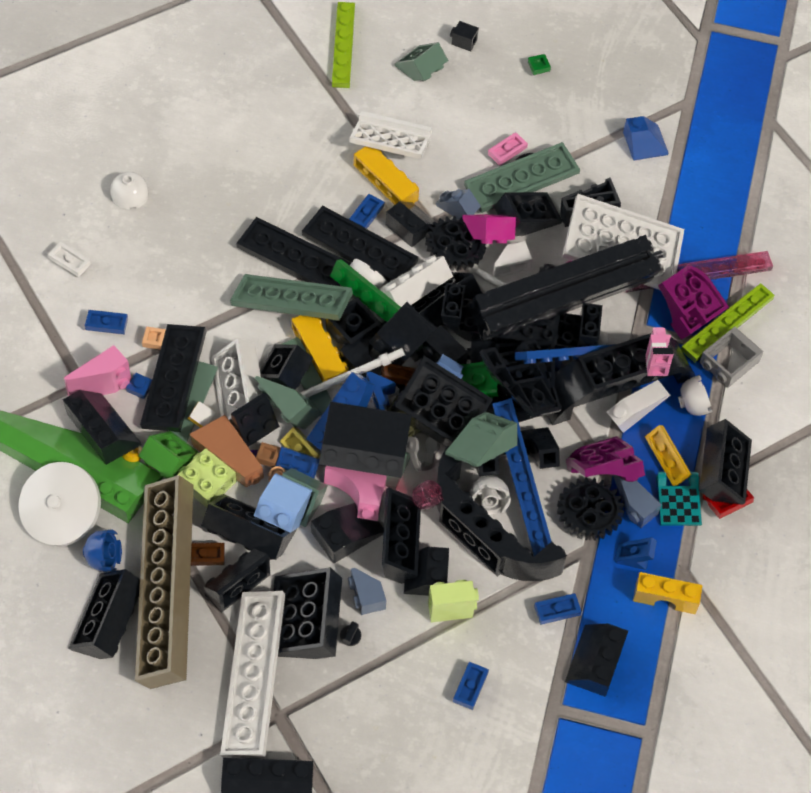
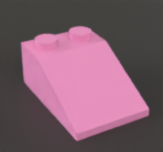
M113 345L64 377L68 396L79 390L106 395L116 393L120 389H125L131 381L128 360Z

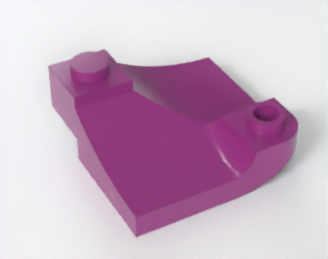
M690 265L658 285L671 313L673 322L671 326L681 340L729 308L709 277L700 269Z
M618 436L584 445L576 449L565 460L568 471L571 473H581L585 477L612 474L620 476L625 481L633 482L638 480L639 477L645 476L643 460L635 456L633 447Z

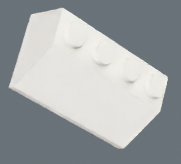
M239 338L211 357L212 365L218 366L214 378L221 416L226 415L231 424H234L231 417L232 412L262 394L257 387L259 383L255 379L256 376L261 377L255 345Z

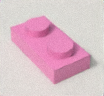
M515 132L490 148L488 155L500 166L525 150L528 143Z

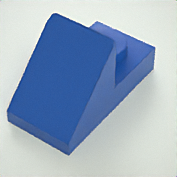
M366 372V379L375 385L371 397L376 409L387 411V406L389 405L387 395L395 393L396 383L373 372Z
M650 537L619 543L615 562L646 570L648 560L654 559L657 541Z

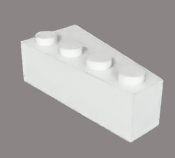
M432 255L426 258L424 263L412 267V270L378 289L402 307L406 302L412 305L452 278L453 275L444 256L436 257Z

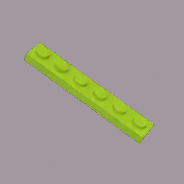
M338 2L332 74V87L350 88L355 3Z
M760 283L681 347L682 352L695 363L701 358L702 353L733 327H740L772 301L775 295Z

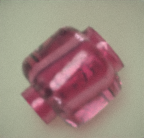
M433 480L424 481L413 489V502L420 509L429 510L442 502V489Z

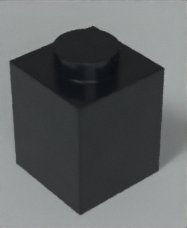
M459 21L457 26L451 30V45L471 52L478 40L479 27Z

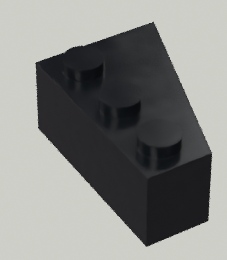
M611 177L605 179V182L597 185L595 183L591 185V188L588 190H579L561 198L560 216L564 226L569 227L577 194L620 208L621 201Z

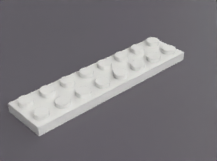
M283 591L242 592L220 752L222 758H265L285 601V593Z

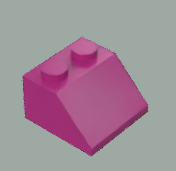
M493 214L462 215V219L473 239L481 240L482 244H493V240H496V243L505 244L507 240H515L516 217Z

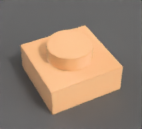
M146 326L142 346L160 350L166 329Z

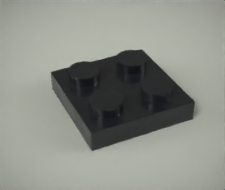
M262 393L231 413L237 432L248 447L280 427L270 400L265 393Z

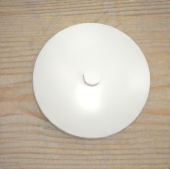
M67 462L50 463L36 470L24 484L19 498V515L24 528L34 539L51 546L70 545L85 537L95 525L101 508L100 491L94 478L83 468Z

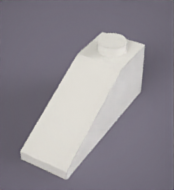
M657 380L623 398L610 408L607 413L624 433L671 395Z

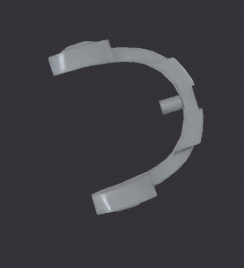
M408 437L406 452L410 453L413 467L417 471H429L433 468L435 453L439 451L440 443L431 437L427 438L425 443L428 453V460L426 462L418 460V439L416 437Z

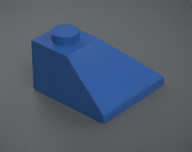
M645 116L626 119L623 134L633 161L669 154L658 124Z

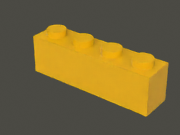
M365 146L354 153L353 166L394 205L399 201L413 203L418 201L419 187L417 184L411 182L406 174L394 165L392 160L387 159L382 154L381 150Z
M302 315L292 318V330L295 336L299 337L307 353L313 357L312 363L322 382L349 371L346 363L342 362L339 358L338 348L336 346L333 347L329 332L324 331L321 318Z

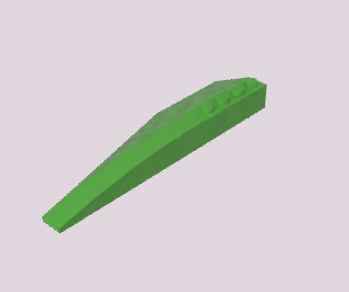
M0 410L1 452L35 471L55 462H67L83 468L94 478L98 485L101 496V508L128 524L144 504L145 485L163 479L156 470L139 461H126L122 456L106 465L82 433Z

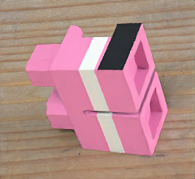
M655 327L652 330L645 355L647 376H668L674 352L673 348H668L671 335H666L664 327Z

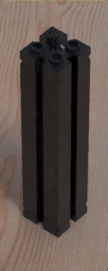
M643 235L637 239L626 241L497 287L486 293L475 295L472 299L473 302H470L467 308L473 321L477 324L476 329L482 343L492 338L495 339L580 308L583 303L591 304L638 287L641 284L649 283L661 271L659 258L663 257V252L659 250L651 253L653 245L646 235Z

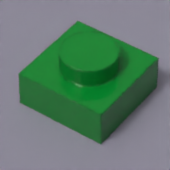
M545 54L528 57V64L533 75L550 72L551 66Z

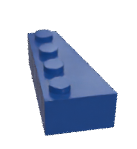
M351 372L332 402L367 407L375 385L362 375ZM329 406L306 438L320 450H322Z

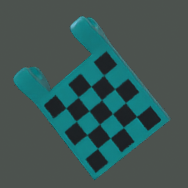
M658 472L656 477L658 500L662 504L659 511L660 526L702 525L698 472H691L692 475L688 477L689 486H666V472Z

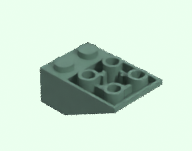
M259 376L255 377L259 383L257 387L260 391L269 395V400L273 407L281 410L280 416L287 423L290 422L295 428L298 426L305 430L322 414L309 398L298 391Z
M484 412L471 419L446 450L445 455L453 457L455 460L469 463L474 467L481 466L483 463L517 446V423Z

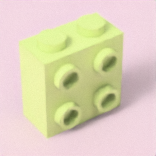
M206 448L201 453H197L187 466H183L177 474L194 485L193 497L206 508L209 503L222 496L236 483V472Z
M457 580L454 583L437 582L430 585L428 597L430 621L440 622L473 618L474 610H477V601H479L478 589L473 587V581Z

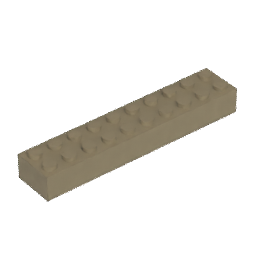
M180 475L145 485L135 681L149 689L187 680L194 485Z

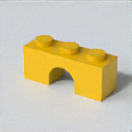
M640 572L636 581L633 602L654 606L656 601H669L675 604L676 611L696 614L700 605L703 585Z

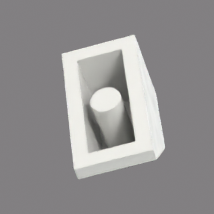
M525 241L513 242L505 247L494 264V277L529 271L531 269L532 257Z

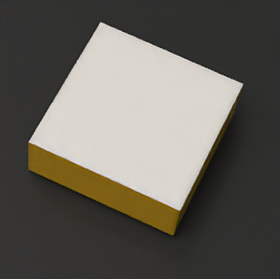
M199 401L187 419L201 428L209 424L216 412Z

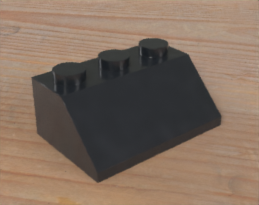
M256 549L243 553L237 562L226 566L220 575L216 578L212 577L206 582L204 586L205 596L222 613L242 597V592L251 591L270 576L269 556Z
M608 623L585 625L565 682L606 697L628 630Z

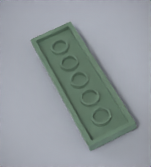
M561 142L465 180L464 186L466 189H470L481 206L479 211L483 213L493 209L505 192H535L580 174V168L564 143Z
M244 274L230 302L232 306L340 320L353 292L352 288Z

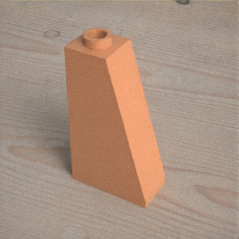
M226 415L190 433L191 443L194 448L199 452H202L205 448L236 472V480L245 487L255 485L264 478L262 466Z

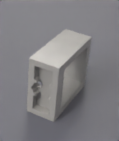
M733 327L702 353L699 363L705 370L711 372L720 383L729 388L760 362L764 351L740 330ZM729 344L748 360L732 374L713 358Z

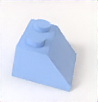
M275 473L259 499L254 516L291 533L300 527L312 489Z

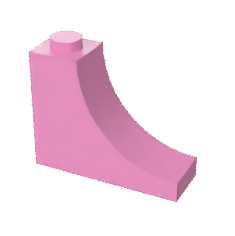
M326 466L324 484L343 490L354 500L358 510L357 518L378 521L387 476Z

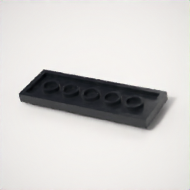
M323 205L302 230V236L346 260L353 262L354 259H358L370 266L371 270L380 273L387 282L412 270L411 268L418 262V256Z
M258 217L253 220L236 243L238 249L305 282L341 286L330 275L336 261L342 258ZM342 259L350 266L351 262Z
M167 324L140 422L142 429L181 432L207 332L205 327Z

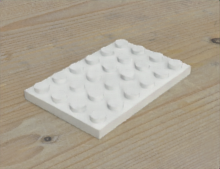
M577 194L562 258L573 261L646 235L653 245L651 253L661 250L663 257L659 258L661 271L649 283L644 285L659 289V284L677 273L685 229Z

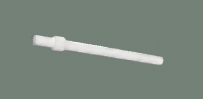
M403 348L389 354L386 352L379 355L380 358L300 393L308 398L345 382L351 372L361 375L379 366H387L391 364V361L404 356L405 352Z

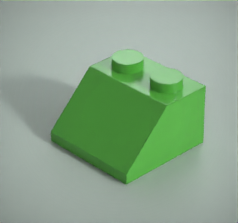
M169 431L149 436L139 457L144 460L146 465L155 468L162 477L167 479L177 476L179 470L183 466H187L199 452Z

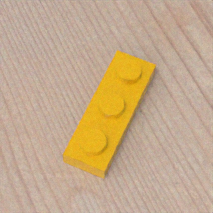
M658 425L645 436L672 486H678L692 475L664 426Z

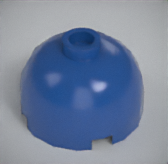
M113 529L94 532L88 537L83 547V556L87 563L97 571H116V563L120 564L122 545L120 540H116L115 535L118 534Z

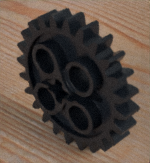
M446 216L445 221L439 218L438 223L433 222L425 238L426 251L431 252L430 256H444L449 268L451 269L452 266H455L457 271L460 266L466 270L467 265L473 268L474 263L478 265L479 261L483 259L487 248L486 244L481 243V240L473 239L462 217L460 220H457L456 216H453L452 220Z
M585 477L582 483L578 478L576 485L570 482L569 488L564 487L563 493H560L557 507H559L557 514L560 515L559 521H565L563 528H571L570 534L575 531L578 532L577 538L583 534L585 535V540L592 536L593 540L596 541L597 535L604 539L605 533L611 536L613 530L617 531L618 524L622 522L621 517L624 515L622 510L624 503H619L622 497L616 496L617 489L610 490L611 484L604 486V480L596 483V478L594 477L592 482H589L588 478ZM589 494H592V495H594V496H596V497H595V498H592V497H590V496H588V495H589ZM572 505H578L580 508H574ZM602 509H605V510H607V511H609V512H608V513H604V512H602L601 510H602ZM585 520H591L593 523H587Z

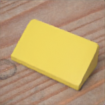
M292 427L280 440L281 444L286 448L320 459L321 452L306 439L307 437L298 428Z

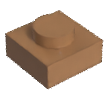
M262 442L256 459L260 464L273 468L276 466L281 448Z

